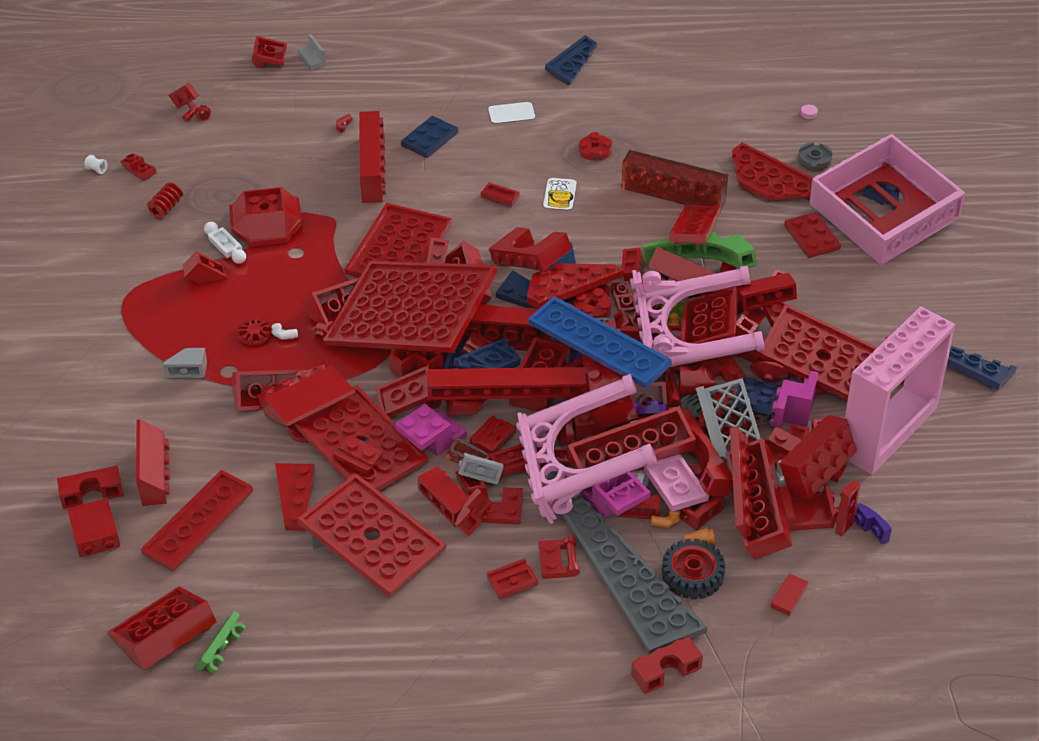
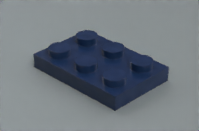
M431 116L402 139L401 146L429 158L458 133V127Z
M751 377L743 378L752 411L771 415L773 403L777 400V389L780 386L770 381L760 382ZM739 385L738 390H737L736 395H735V396H737V397H738V395L740 394V392L742 391L740 385ZM739 402L736 408L746 410L747 406Z

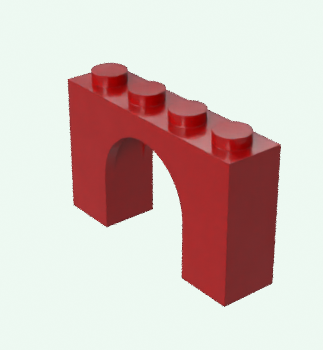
M516 227L488 249L494 264L544 271L569 252L572 247L567 233L554 231L541 242L535 244L529 228Z

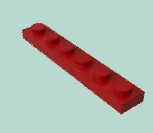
M738 426L730 428L735 526L743 538L751 536V527H753V520L750 515L752 503L749 499L751 487L748 482L750 471L747 466L749 455L746 450L748 439L746 434L742 433Z

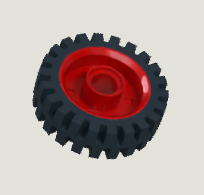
M686 539L685 543L682 540L678 541L677 545L672 544L671 548L666 550L662 562V578L669 586L671 592L675 590L676 595L680 596L683 593V598L688 599L689 595H692V599H697V595H699L703 599L706 597V594L711 596L713 591L717 592L719 586L721 587L725 575L724 557L720 555V550L718 548L715 549L713 544L707 546V541L703 540L702 543H699V539H694V542Z

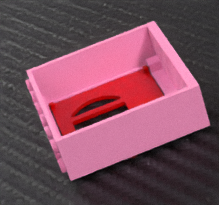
M890 134L875 144L869 145L861 152H857L847 160H843L833 168L831 167L824 173L815 176L812 179L809 204L876 262L883 265L961 218L966 193L897 137ZM876 183L888 184L897 188L903 195L904 203L900 204ZM867 187H871L896 209L879 218L853 195ZM846 200H849L873 221H866L845 203Z

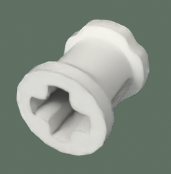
M89 155L84 162L86 169H93L99 174L105 173L108 166L106 160H99L93 155Z

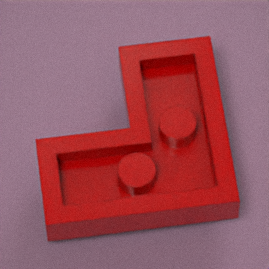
M730 355L708 359L694 365V367L699 365L706 367L710 375L714 378L721 376L726 383L747 378V375Z
M503 487L502 502H492L479 517L482 520L481 523L521 524L523 488Z

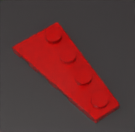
M275 463L285 530L306 531L297 523V520L310 507L315 464Z

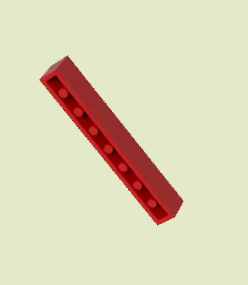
M585 367L427 369L428 400L575 398L585 394L587 386Z

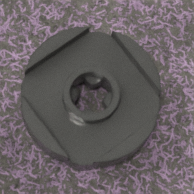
M807 143L800 147L798 161L810 171L816 172L818 169L831 165L832 150L821 143L820 146L814 145V143Z

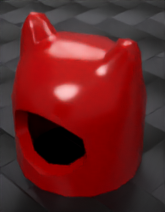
M679 365L680 396L688 394L694 396L697 394L696 388L704 386V389L716 384L714 377L710 375L706 367L701 365L695 367Z

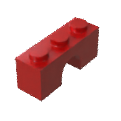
M118 465L57 478L59 497L63 509L82 505L84 495L90 491H99L102 493L103 499L108 498V500L124 496Z
M690 637L682 640L679 639L669 646L656 649L649 655L638 657L632 662L631 676L645 695L664 686V668H674L684 677L702 669L703 655Z

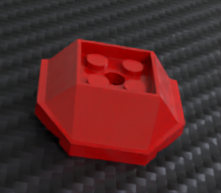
M283 187L243 191L236 201L229 205L231 232L244 240L250 247L287 243L291 235L302 225L299 197L293 196Z

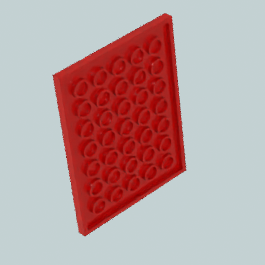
M370 261L325 335L323 342L329 346L454 353L498 269L496 265Z

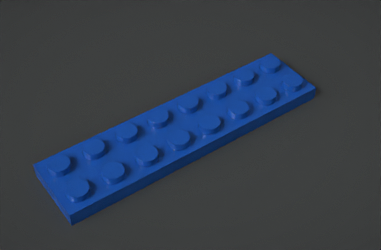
M555 296L528 319L530 325L620 375L631 374L634 382L644 388H648L672 365L671 359Z

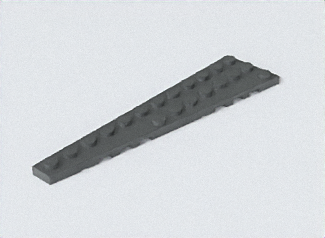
M558 471L550 472L547 475V480L554 479ZM580 493L571 498L573 504L571 511L560 515L648 655L658 648H664L673 644L676 640H682L686 637L694 638L706 633L707 626L691 609L688 610L682 604V600L677 595L675 596L669 590V586L655 575L656 572L646 564L645 560L612 526L610 527L604 521V517L592 508V504L588 500L585 501Z

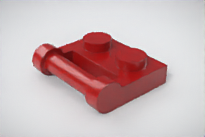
M567 536L559 540L538 541L542 579L575 577L580 574L575 554V537ZM561 549L567 550L568 567L562 566Z

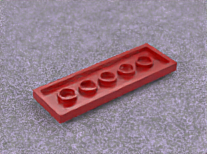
M685 205L669 234V241L675 244L692 242L694 245H702L706 243L719 217L720 206Z
M220 470L141 548L142 554L174 572L253 492V486Z

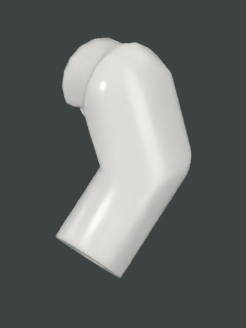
M280 323L272 325L273 330L271 332L274 336L282 340L298 338L297 329L284 330Z

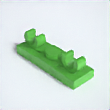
M233 611L225 620L194 668L201 671L206 666L207 670L211 673H215L218 670L213 665V661L220 665L224 659L220 655L214 654L217 650L222 651L229 642L226 639L228 635L233 640H237L240 637L235 632V629L242 632L246 628L243 623L236 622L240 616L239 613Z

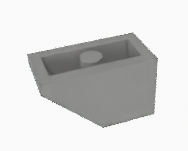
M185 348L164 361L166 378H204L207 365L205 348Z

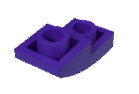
M858 503L854 519L856 524L860 525L864 532L871 530L874 537L878 538L881 544L889 542L892 531L890 525L874 510Z

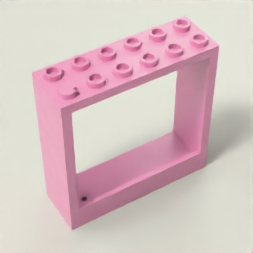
M920 306L852 372L845 419L848 421L857 451L848 460L850 463L873 475L938 408L956 324ZM904 380V386L890 399L891 392Z

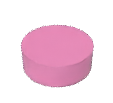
M810 104L802 106L801 116L803 118L814 119L817 117L818 109L816 106Z

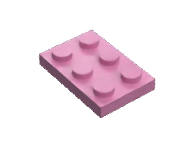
M680 454L658 460L654 465L644 466V472L671 511L708 501L709 495L706 494L699 483L700 481Z

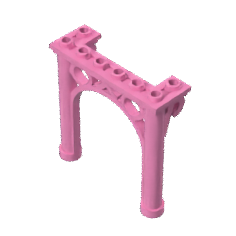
M748 266L677 282L661 281V276L656 271H648L642 277L640 272L632 271L633 279H630L632 290L636 289V292H633L635 303H639L635 305L637 316H641L637 320L639 329L643 330L639 331L641 343L643 342L644 345L670 358L672 361L670 367L757 350V352L765 350L762 331L706 343L692 344L674 337L667 327V319L671 309L682 299L699 293L751 284ZM656 304L664 305V307L660 310L652 309V307ZM649 316L657 319L654 322L650 323ZM652 333L660 334L653 340Z
M631 374L623 376L621 380L529 416L526 413H517L519 422L516 425L520 434H522L519 436V439L524 448L522 453L525 461L528 463L525 464V468L531 477L528 479V482L534 492L531 494L534 504L539 505L541 516L543 518L546 517L550 524L554 523V519H557L555 513L565 514L571 511L573 507L571 498L580 493L581 490L645 465L651 466L657 463L651 444L644 445L639 449L585 469L565 467L555 458L554 444L556 437L569 420L599 406L637 393V388ZM537 447H542V449L539 452H537ZM540 463H547V465L541 469ZM558 471L554 479L547 480V475L550 472Z

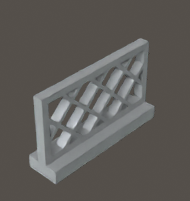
M743 378L704 389V386L696 388L711 443L724 463L727 461L726 448L731 442L730 436L728 437L721 433L724 425L731 428L738 426L740 431L746 434L747 439L749 437L755 440L761 439ZM741 386L742 391L738 397L729 393L732 387ZM720 392L723 396L717 402L711 399L710 394ZM727 396L735 400L731 408L722 404ZM739 402L747 406L743 414L734 410ZM720 407L729 411L724 419L716 416ZM732 413L741 417L736 425L727 421ZM744 419L752 423L749 431L740 428Z

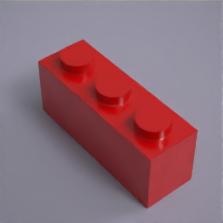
M789 272L752 280L751 284L737 286V302L743 311L797 299L796 282Z
M436 466L418 476V490L456 527L457 517L470 495L463 492L461 486L458 483H454L446 471H442Z

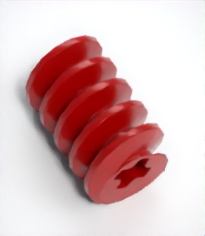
M166 183L147 203V208L151 215L162 220L180 202L181 197L184 196L183 191L175 183Z

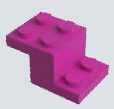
M811 371L809 379L805 378L804 384L783 380L782 387H778L776 393L778 401H774L772 412L775 415L772 414L770 426H774L773 431L776 426L782 429L784 422L808 427L815 400L818 372Z
M426 404L395 423V429L421 451L427 447L437 456L467 436V430L440 410L436 413Z
M627 472L581 490L580 494L605 519L614 513L618 516L650 498L651 492L631 472Z

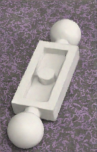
M215 222L205 224L204 231L208 235L209 241L226 258L232 256V260L237 264H241L246 260V254L242 250L241 244L223 227L218 229V225Z

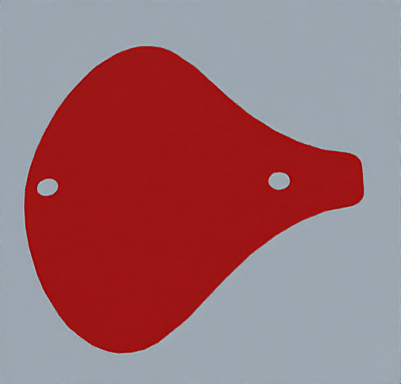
M301 212L302 225L291 235L287 243L248 247L243 250L246 254V260L241 264L235 263L232 260V256L216 259L215 261L225 265L227 274L225 280L199 284L188 280L182 269L164 274L133 288L123 299L121 314L126 328L145 349L166 361L185 348H205L207 365L205 376L202 379L232 386V377H224L220 373L222 368L226 366L236 367L237 372L310 370L313 368V365L324 362L332 365L346 380L377 367L385 361L392 350L325 345L323 340L314 336L315 333L312 329L316 326L317 322L309 317L302 300L313 292L349 281L340 266L335 252L334 234L336 220L329 216ZM293 248H300L304 251V255L300 258H292L288 253ZM254 317H259V319H267L271 327L275 323H280L284 330L297 329L298 338L282 340L272 334L270 339L263 344L246 345L238 339L237 329L239 323L245 322L246 318L254 319Z

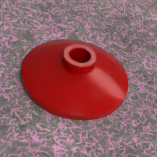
M757 361L752 363L750 367L751 372L762 378L764 382L784 380L789 375L784 366L774 362Z

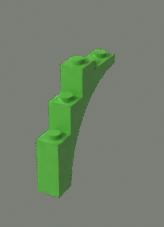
M711 232L707 242L702 245H694L692 242L675 244L669 241V238L642 245L646 264L650 263L657 247L681 258L714 259L728 263L737 269H740L742 266H748V268L757 266L755 249L739 234L722 239L715 232Z

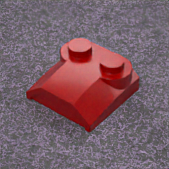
M256 36L251 58L252 64L259 68L265 67L267 64L284 65L287 43Z

